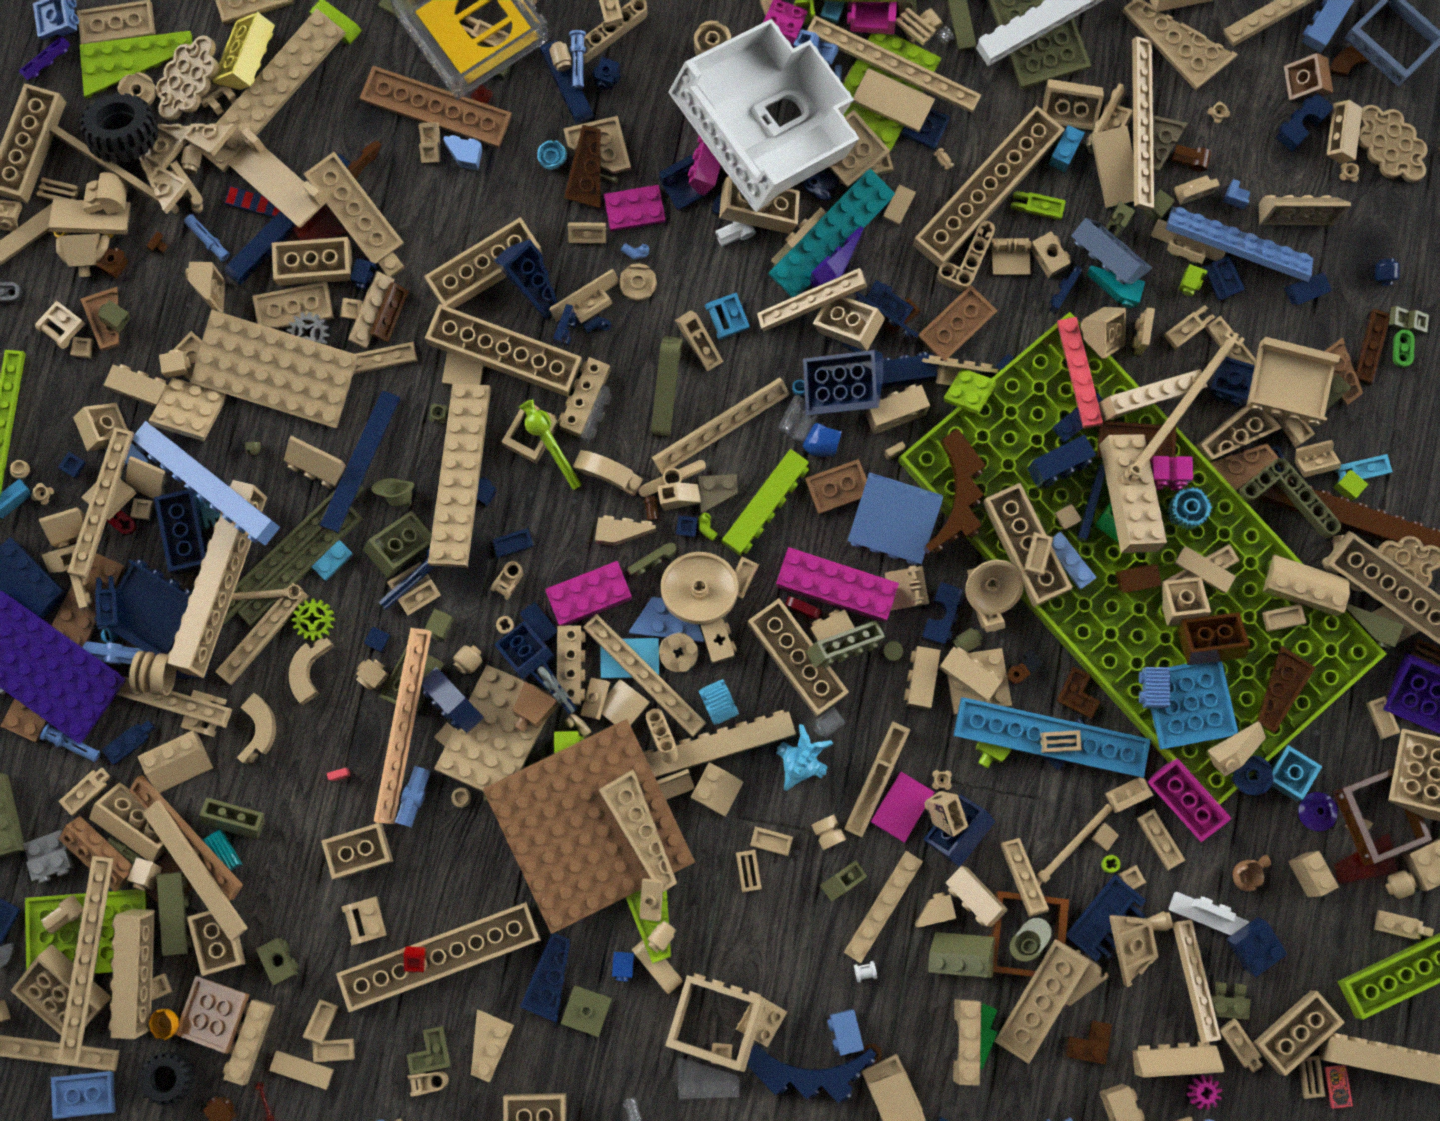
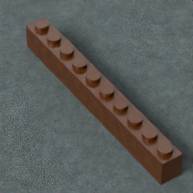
M1261 476V482L1267 484V479ZM1288 479V485L1294 487V482ZM1276 483L1255 498L1302 514ZM1309 485L1339 520L1343 529L1382 542L1391 540L1398 543L1405 536H1414L1421 540L1423 546L1434 545L1440 548V529L1427 528L1420 522H1409L1402 516H1391L1386 514L1387 512L1384 510H1373L1368 508L1366 504H1355L1346 497H1335L1328 491H1317ZM1301 494V500L1307 502V497ZM1313 509L1314 515L1320 517V512L1317 509Z

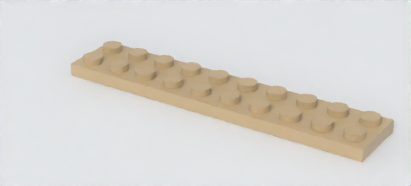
M316 9L255 78L253 85L247 87L216 123L217 126L233 123L236 130L214 157L204 151L202 154L220 170L225 172L230 167L229 163L246 146L244 142L246 139L242 132L248 128L257 136L345 36V31Z
M452 384L428 558L429 566L468 568L491 394L490 385Z

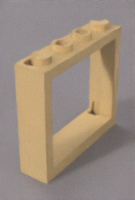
M694 973V976L687 975L665 1046L745 1072L766 1000L760 999L761 995L750 991L749 995L742 993V988L733 985L730 988L723 987L724 982L715 979L711 983L705 981V976ZM694 984L754 1003L737 1060L677 1040Z

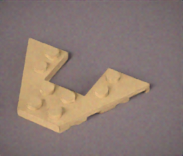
M215 123L209 125L191 124L190 126H181V124L157 125L158 138L152 149H148L147 154H142L138 159L148 176L147 178L155 191L162 210L166 214L169 213L190 187L186 180L171 173L166 168L187 142L214 157L236 130L233 123L217 126Z

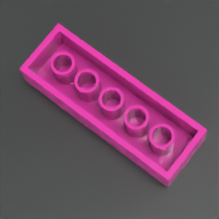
M789 547L776 582L777 588L884 623L887 622L899 586L897 582Z

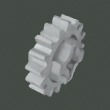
M308 312L307 316L305 313H301V318L294 316L295 323L289 322L292 329H287V331L292 335L327 344L324 338L330 335L325 333V330L329 329V327L323 326L325 320H319L320 315L316 314L313 317L311 312ZM312 320L314 323L307 325L304 321ZM306 329L311 330L310 337L305 336L307 334Z

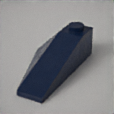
M529 239L508 247L494 261L542 317L547 319L552 314L550 307L558 302L553 287L550 285L549 275L542 261V254Z

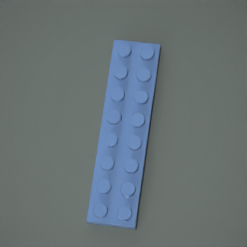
M1172 206L1169 212L1166 230L1309 282L1312 276L1313 258L1306 253L1293 251L1287 246L1282 247L1271 240H1263L1252 233H1244L1236 227H1228L1217 220H1209L1200 214L1187 212L1181 207Z

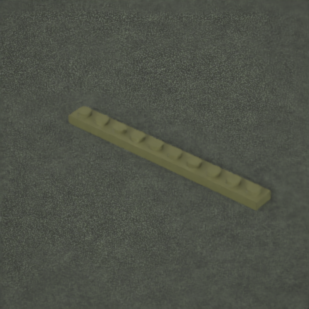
M362 485L360 486L355 499L365 491ZM335 491L237 583L234 593L259 591L324 529L320 527V523ZM232 600L223 623L226 624L249 600Z

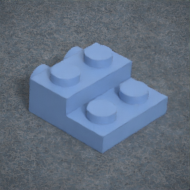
M40 0L33 3L38 38L44 40L56 34L65 36L77 31L79 19L74 12V8L77 6L76 1Z

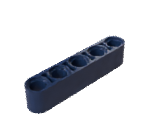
M554 40L539 48L576 125L593 119L594 115L582 89H574L572 87V69L560 72L554 67L549 51L552 44L558 42Z

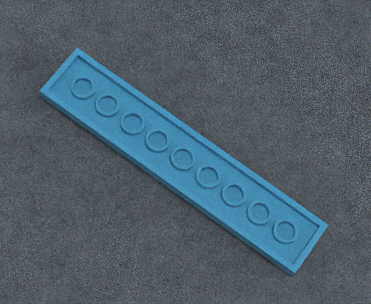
M964 697L960 699L953 735L959 738L1144 778L1151 741L1148 738ZM1080 730L1082 750L1041 753L1042 739L1040 733ZM1076 735L1046 736V740L1076 739ZM1047 744V748L1077 747V744Z

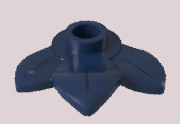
M824 169L804 180L803 188L808 193H814L821 200H830L831 194L829 190L835 188L839 181L834 175L827 173V169Z

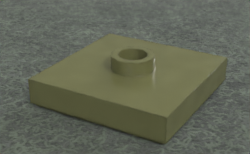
M574 985L561 1024L599 1037L612 998Z

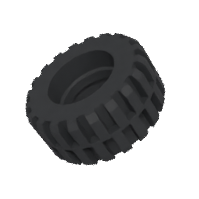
M114 93L112 96L106 95L102 99L95 100L94 104H90L87 107V111H84L80 120L81 131L89 151L95 157L105 162L119 163L123 161L126 163L130 162L129 160L131 159L136 160L142 154H147L148 149H152L158 138V127L151 107L145 100L136 95L132 96L129 93L124 95Z

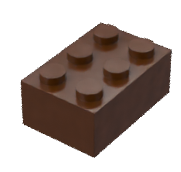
M1239 612L1183 619L1180 622L1178 635L1188 665L1246 658L1250 643Z

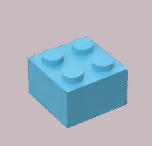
M1289 745L1284 746L1271 764L1274 777L1271 786L1295 801L1303 800L1322 766Z

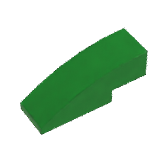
M981 1003L980 1025L981 1070L997 1035V1032L990 1028L998 1011Z

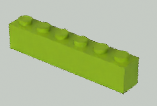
M790 449L724 536L722 543L739 556L743 552L747 554L753 546L751 544L752 540L755 537L757 539L764 531L762 528L766 522L770 523L776 515L773 513L776 508H781L786 502L785 496L788 492L792 493L798 486L797 480L800 477H805L809 471V468H807L809 462Z

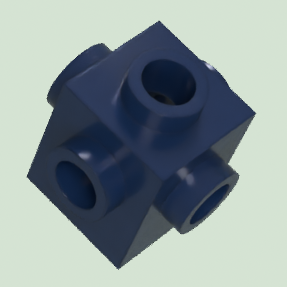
M602 57L599 65L595 66L592 76L594 77L595 84L601 89L608 88L612 90L614 84L617 85L620 80V65L618 62Z

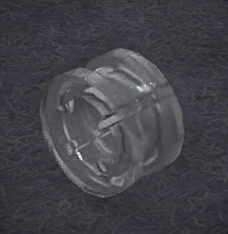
M945 25L942 27V30L936 31L939 40L945 45L948 44V40L952 41L954 39L953 33Z

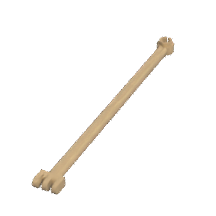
M1231 328L1221 338L1225 343L1137 461L1129 465L1125 470L1126 478H1129L1134 471L1136 472L1130 479L1131 482L1137 481L1142 476L1144 466L1232 348L1237 350L1245 340L1241 337L1237 341L1236 338L1239 335L1237 333L1230 336L1232 333Z

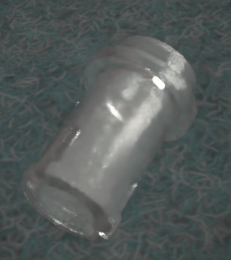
M635 1097L624 1100L623 1107H626L629 1121H642L637 1105L639 1101Z

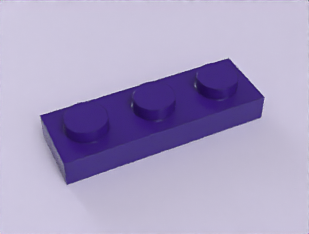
M60 36L19 70L20 74L26 80L34 79L43 67L46 68L54 62V58L65 54L70 44L65 38Z

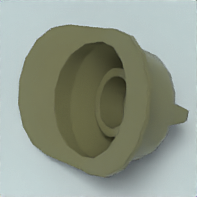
M387 478L374 483L372 491L374 494L384 496L391 506H410L414 483Z
M1033 918L1020 928L1011 940L1009 947L1015 959L1027 962L1035 960L1041 955L1051 939L1052 931L1047 921L1041 918Z

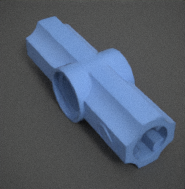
M86 641L83 645L84 649L101 661L115 665H121V663L131 665L136 652L143 651L140 648L125 647L117 643L102 644Z
M414 766L409 783L405 786L401 796L402 803L395 820L396 823L412 828L418 808L421 807L425 797V788L430 777V770Z

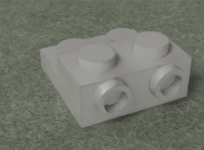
M63 830L23 843L28 859L26 864L32 881H38L39 884L51 880L50 877L53 875L63 876L70 873V869L75 868L70 850L59 840Z

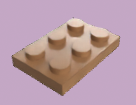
M859 459L805 478L818 515L861 500L867 481Z

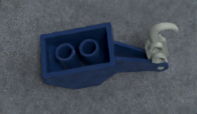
M525 620L494 644L523 682L533 676L563 706L569 715L577 710V707L569 699V695L561 687L547 666L555 658L554 655ZM536 672H539L543 680L536 674Z

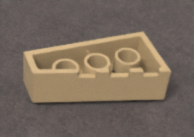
M1246 404L1195 447L1210 461L1279 430L1281 426L1270 412H1256L1252 408L1247 407Z

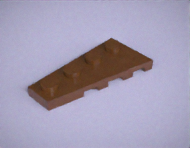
M582 124L564 198L600 208L601 129Z
M1281 646L1256 722L1259 721L1262 727L1271 733H1275L1316 667Z

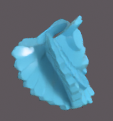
M800 724L798 746L792 747L786 742H782L777 747L778 751L776 754L784 759V790L786 791L812 775L822 778L823 775H826V769L828 768L825 764L819 762L816 756L823 749L831 746L833 742L828 740L811 744L804 725Z

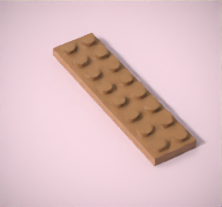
M372 66L359 98L361 102L423 123L439 122L440 129L469 139H475L496 148H500L512 117L511 112L376 66Z

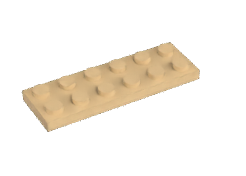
M335 152L304 173V176L321 193L327 206L370 262L377 264L404 244Z
M1055 939L994 1042L1029 1064L1089 965L1090 960Z

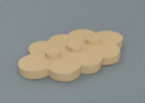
M199 36L192 45L182 44L178 46L174 51L173 60L164 67V77L156 84V95L162 99L158 106V112L165 120L174 121L179 118L183 111L186 113L194 112L201 103V96H204L210 90V80L218 73L219 64L213 58L216 45L208 36Z
M1375 105L1363 107L1360 123L1362 128L1359 131L1358 145L1367 150L1368 159L1374 164H1379L1380 172L1387 178L1401 176L1410 183L1420 181L1426 173V166L1422 159L1426 156L1428 150L1425 142L1416 138L1417 132L1415 127L1405 123L1403 115L1395 109L1383 112Z
M1405 536L1398 543L1391 540L1385 541L1376 549L1427 587L1432 581L1431 571L1440 568V548L1434 545L1423 546L1421 540L1414 536ZM1349 580L1350 588L1357 592H1365V590Z

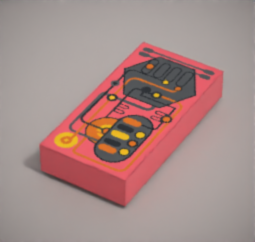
M1346 1065L1324 1067L1331 1108L1353 1106Z

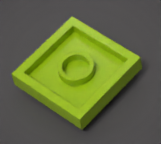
M961 368L945 394L944 401L979 414L996 386V381Z

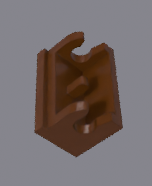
M1158 564L1115 571L1119 591L1122 590V593L1162 586Z

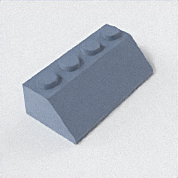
M1085 218L1071 235L1076 240L1074 243L1082 249L1085 247L1089 251L1088 255L1096 261L1099 259L1103 263L1101 266L1108 272H1114L1116 274L1115 278L1122 284H1133L1152 269L1149 264L1098 221Z

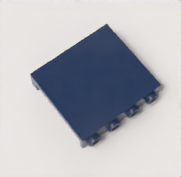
M139 558L137 560L129 559L128 562L131 563V566L116 589L118 627L108 629L147 653L153 652L155 656L159 653L169 654L175 643V635L180 629L182 615L188 607V598L193 591L188 588L184 590L179 587L181 584L172 578L170 580L163 577L164 573L160 570L148 568L147 562Z

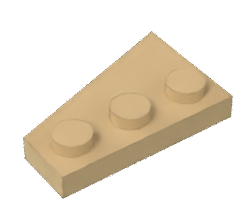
M477 1009L471 1075L490 1082L514 1025Z

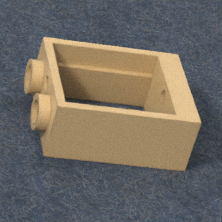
M534 405V407L536 408V410H540L539 407H537L536 405ZM520 409L502 440L503 447L537 464L546 448L543 441L539 442L534 451L512 439L526 414ZM546 412L551 419L549 431L553 436L559 425L556 420L557 417Z

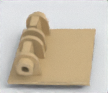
M992 238L993 275H1030L1031 241H1029V238Z
M910 566L908 569L885 573V579L899 583L891 610L929 604L923 566Z
M766 1000L754 1040L768 1047L787 1011ZM750 1003L740 1023L737 1024L736 1029L744 1034L754 1003Z

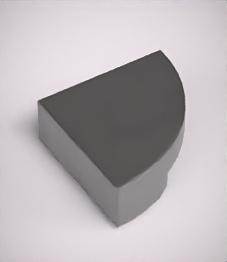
M14 943L0 947V969L9 963L14 953Z

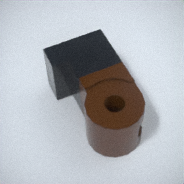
M1031 649L1022 655L1026 659L1018 666L1011 667L1007 671V679L1011 684L1020 683L1043 664Z

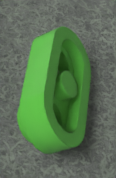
M1401 330L1393 338V362L1400 368L1408 367L1414 360L1415 338L1409 330ZM1400 338H1403L1405 340V343H1402L1400 341Z

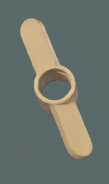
M698 460L681 469L669 468L662 477L640 486L638 492L642 497L658 492L657 486L668 484L665 478L670 473L677 474L679 476V483H682L683 479L705 470L706 464L703 460Z

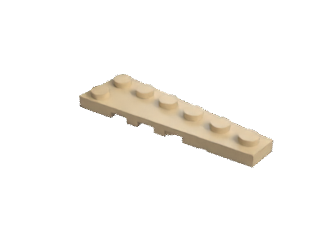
M632 769L600 788L599 792L652 880L663 881L664 892L677 884L638 779Z

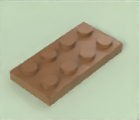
M970 285L920 332L917 338L933 354L941 357V361H946L947 358H950L997 313V310Z

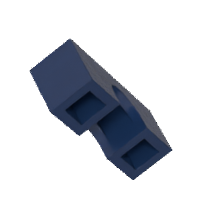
M1318 93L1313 98L1309 96L1302 103L1304 107L1301 110L1297 108L1290 116L1291 120L1288 123L1285 121L1278 128L1280 132L1276 138L1292 152L1310 133L1304 128L1302 122L1309 121L1317 127L1334 108Z
M940 582L933 603L940 605L944 609L945 617L942 620L929 618L921 637L922 640L944 646L945 642L949 643L952 632L949 631L951 624L955 625L958 618V613H955L957 606L961 607L964 600V595H961L963 589Z

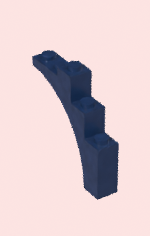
M755 1044L751 1049L747 1065L774 1095L778 1092L783 1094L789 1088L788 1083L791 1082L806 1099L809 1097L813 1099L821 1091L819 1087L822 1085L837 1103L840 1101L844 1103L851 1097L852 1093L850 1091L853 1090L848 1082L850 1080L854 1082L861 1075L859 1071L864 1066L866 1068L871 1066L875 1061L874 1056L876 1054L871 1048H868L864 1054L861 1053L858 1057L842 1065L826 1069H805L783 1063L767 1054L760 1046Z

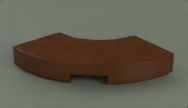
M1350 46L1335 57L1329 67L1330 73L1347 76L1353 66L1368 64L1369 60L1356 48Z
M374 141L361 151L362 156L357 161L353 160L347 169L355 179L376 158L382 146L380 142Z

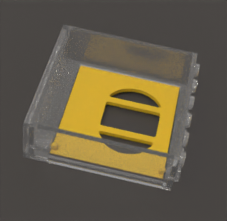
M390 0L396 18L455 99L458 100L548 41L547 33L549 31L545 25L547 22L542 14L538 15L535 11L536 6L532 0H497L508 17L474 39L470 38L459 21L492 0H479L455 15V9L459 0ZM512 23L511 33L503 43L494 47L478 46L480 42Z

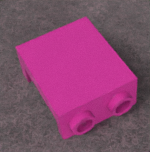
M849 1L848 10H851V12H848L847 24H850V31L894 35L897 2Z

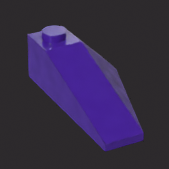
M862 226L845 240L843 248L838 246L831 255V258L827 256L811 272L810 285L813 288L844 275L864 229Z

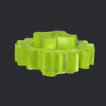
M312 599L311 603L304 600V606L298 605L300 610L299 612H293L297 617L293 618L292 621L297 623L293 628L299 630L297 633L299 636L304 634L305 640L311 637L312 641H316V637L321 639L324 633L328 636L330 635L327 630L334 629L331 622H335L336 619L331 617L334 611H328L330 608L328 604L323 606L324 602L322 600H319L317 603L315 599ZM318 608L322 609L326 616L320 615ZM315 616L318 620H315L313 624L310 622V620H312ZM302 624L308 625L309 632L303 628Z

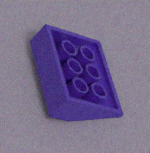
M1405 653L1395 674L1383 710L1440 733V667Z

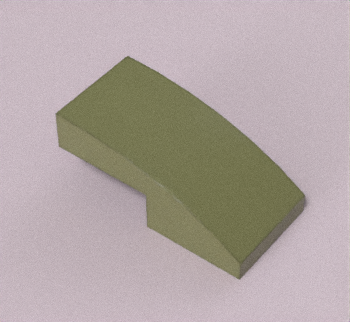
M1398 306L1391 307L1389 326L1411 332L1427 333L1428 314L1418 310L1408 311Z

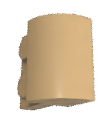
M109 172L100 173L99 180L86 183L83 210L86 214L103 209L107 214L125 210L127 182L117 174Z

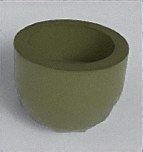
M245 442V450L249 455H257L260 452L261 442Z

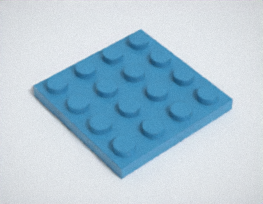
M1222 661L1169 667L1170 707L1167 709H1151L1160 750L1231 737L1238 733Z

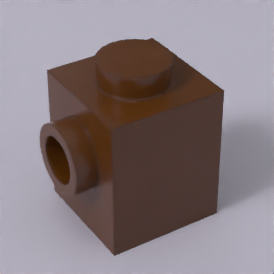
M217 1096L213 1097L206 1103L207 1107L203 1109L209 1121H232L237 1117L233 1110L234 1105L232 1101L224 1096L217 1098Z

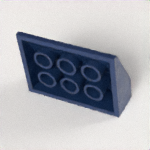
M871 350L803 359L806 416L879 408L884 372L883 353Z
M9 537L0 546V591H4L44 619L65 599L68 592L17 540Z

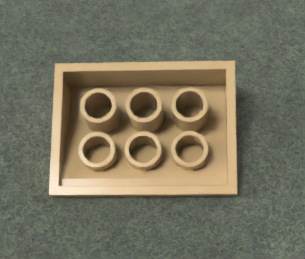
M1267 195L1258 203L1259 225H1334L1349 209L1351 202L1340 198H1331L1329 195L1321 196L1320 198L1311 195L1302 197Z
M1402 728L1388 801L1422 817L1440 821V737Z
M51 944L34 960L12 988L11 992L62 1035L74 963ZM94 981L92 983L85 1028L112 998Z

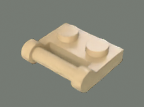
M56 301L37 321L35 328L40 332L46 333L57 342L60 348L64 349L85 323ZM52 321L55 325L61 328L64 331V333L62 335H59L57 332H55L52 328L48 326V323Z
M193 690L191 697L211 703L215 702L221 706L226 705L227 702L226 699ZM184 716L181 728L215 737L217 725L209 723L206 729L203 728L204 721Z
M377 897L341 907L343 913L345 912L352 938L350 940L351 946L387 935ZM355 909L359 910L365 933L361 937H359L353 914Z

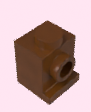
M108 247L100 262L96 263V266L105 274L118 279L128 263V259L124 256L125 252L115 247L113 250Z

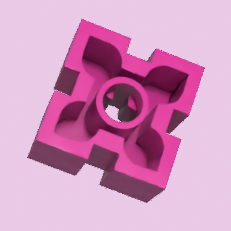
M1153 456L1150 459L1156 491L1163 490V487H1169L1172 491H1180L1193 480L1192 457L1177 456L1176 458H1171L1169 456Z

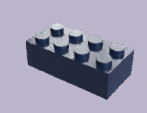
M188 489L154 497L168 572L173 575L200 570L201 562L208 551L201 508L196 496L197 492L192 493Z

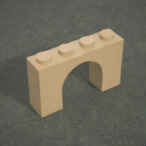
M955 999L954 1020L958 1022L959 1049L957 1061L953 1060V1081L959 1085H980L981 1002L977 1000Z

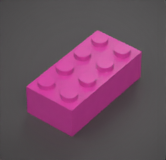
M618 561L545 589L559 626H568L632 600Z

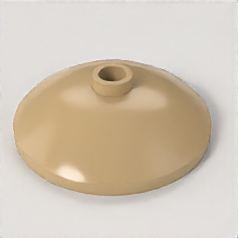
M990 560L982 563L972 571L967 579L965 592L970 605L975 610L983 614L995 615L1011 609L1018 602L1023 592L1024 583L1021 573L1013 564L1004 560Z

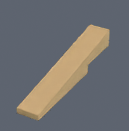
M894 721L891 722L846 823L845 830L863 837L910 732L909 728Z

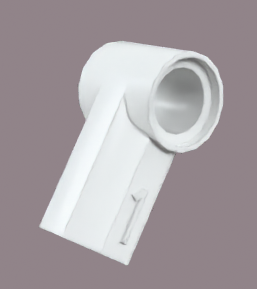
M735 221L715 231L721 246L739 239L746 240L756 233L752 225Z

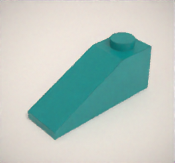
M1090 266L1087 276L1117 303H1121L1126 308L1137 307L1142 296L1145 281L1137 280L1133 284H1122L1115 278L1116 274L1114 272Z

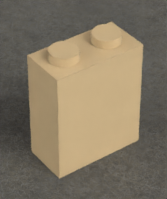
M1319 851L1306 852L1288 861L1307 897L1323 896L1339 887Z

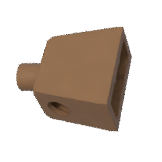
M525 682L513 708L514 715L519 718L513 727L524 733L529 724L538 729L559 706L557 700Z

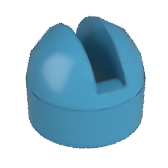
M796 380L793 383L792 390L796 396L805 395L804 380Z
M108 628L103 629L101 632V639L105 643H114L118 638V634ZM107 631H108V634H109V637H110L109 640H107V635H106V632H107Z

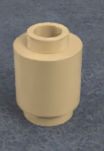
M562 42L553 43L549 51L554 67L560 72L570 69L572 67V59L567 44Z
M191 144L184 147L180 164L184 172L197 173L203 153L201 149Z
M663 921L661 925H657L647 940L650 942L648 946L655 952L659 950L663 952L674 938L673 934L676 930Z

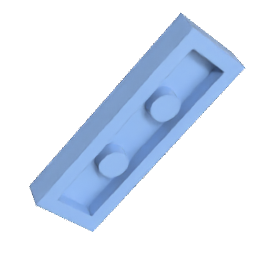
M1061 531L1053 536L1052 547L1064 571L1078 589L1081 590L1093 581L1096 576Z

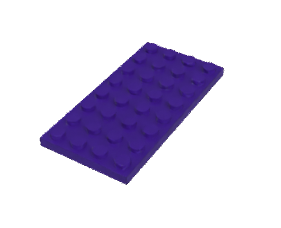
M0 591V688L75 742L81 744L127 681V678L10 595Z

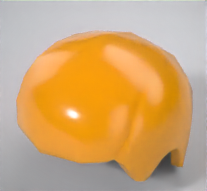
M169 1009L156 1010L149 1020L150 1031L156 1039L167 1040L171 1038L179 1027V1019L176 1013Z

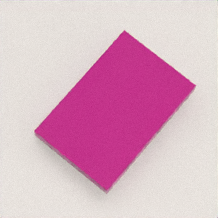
M900 772L872 818L871 823L905 843L925 809L926 800L933 796L934 791Z

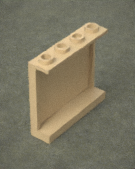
M1265 337L1259 344L1247 407L1252 408L1256 412H1270L1271 415L1276 417L1286 416L1292 421H1306L1312 426L1322 425L1327 421L1325 412L1334 368L1339 363L1340 355Z

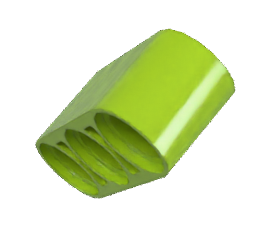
M319 0L309 11L311 16L318 9L344 30L346 34L341 40L348 45L362 32L355 22L325 0Z

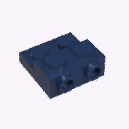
M1226 356L1217 368L1209 394L1217 401L1229 400L1233 406L1241 407L1246 405L1255 365Z

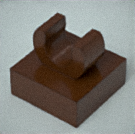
M157 231L146 245V249L153 252L157 248L160 252L164 253L168 248V245L161 241L164 235Z

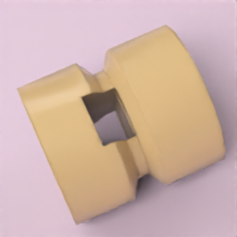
M834 814L811 825L815 835L820 836L818 841L823 850L846 840L842 830L837 828L839 824Z

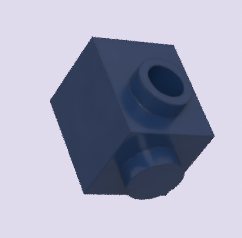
M482 476V478H479L476 501L488 507L497 493V489L491 485L492 482Z

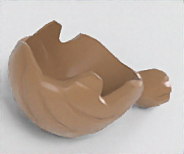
M1264 855L1258 862L1255 860L1239 862L1233 869L1235 885L1243 891H1254L1256 887L1262 886L1264 883L1263 868L1271 865L1269 857Z

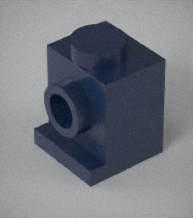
M359 258L356 259L350 277L355 288L360 290L368 288L369 283L372 282L374 277L373 272L378 270L376 264Z

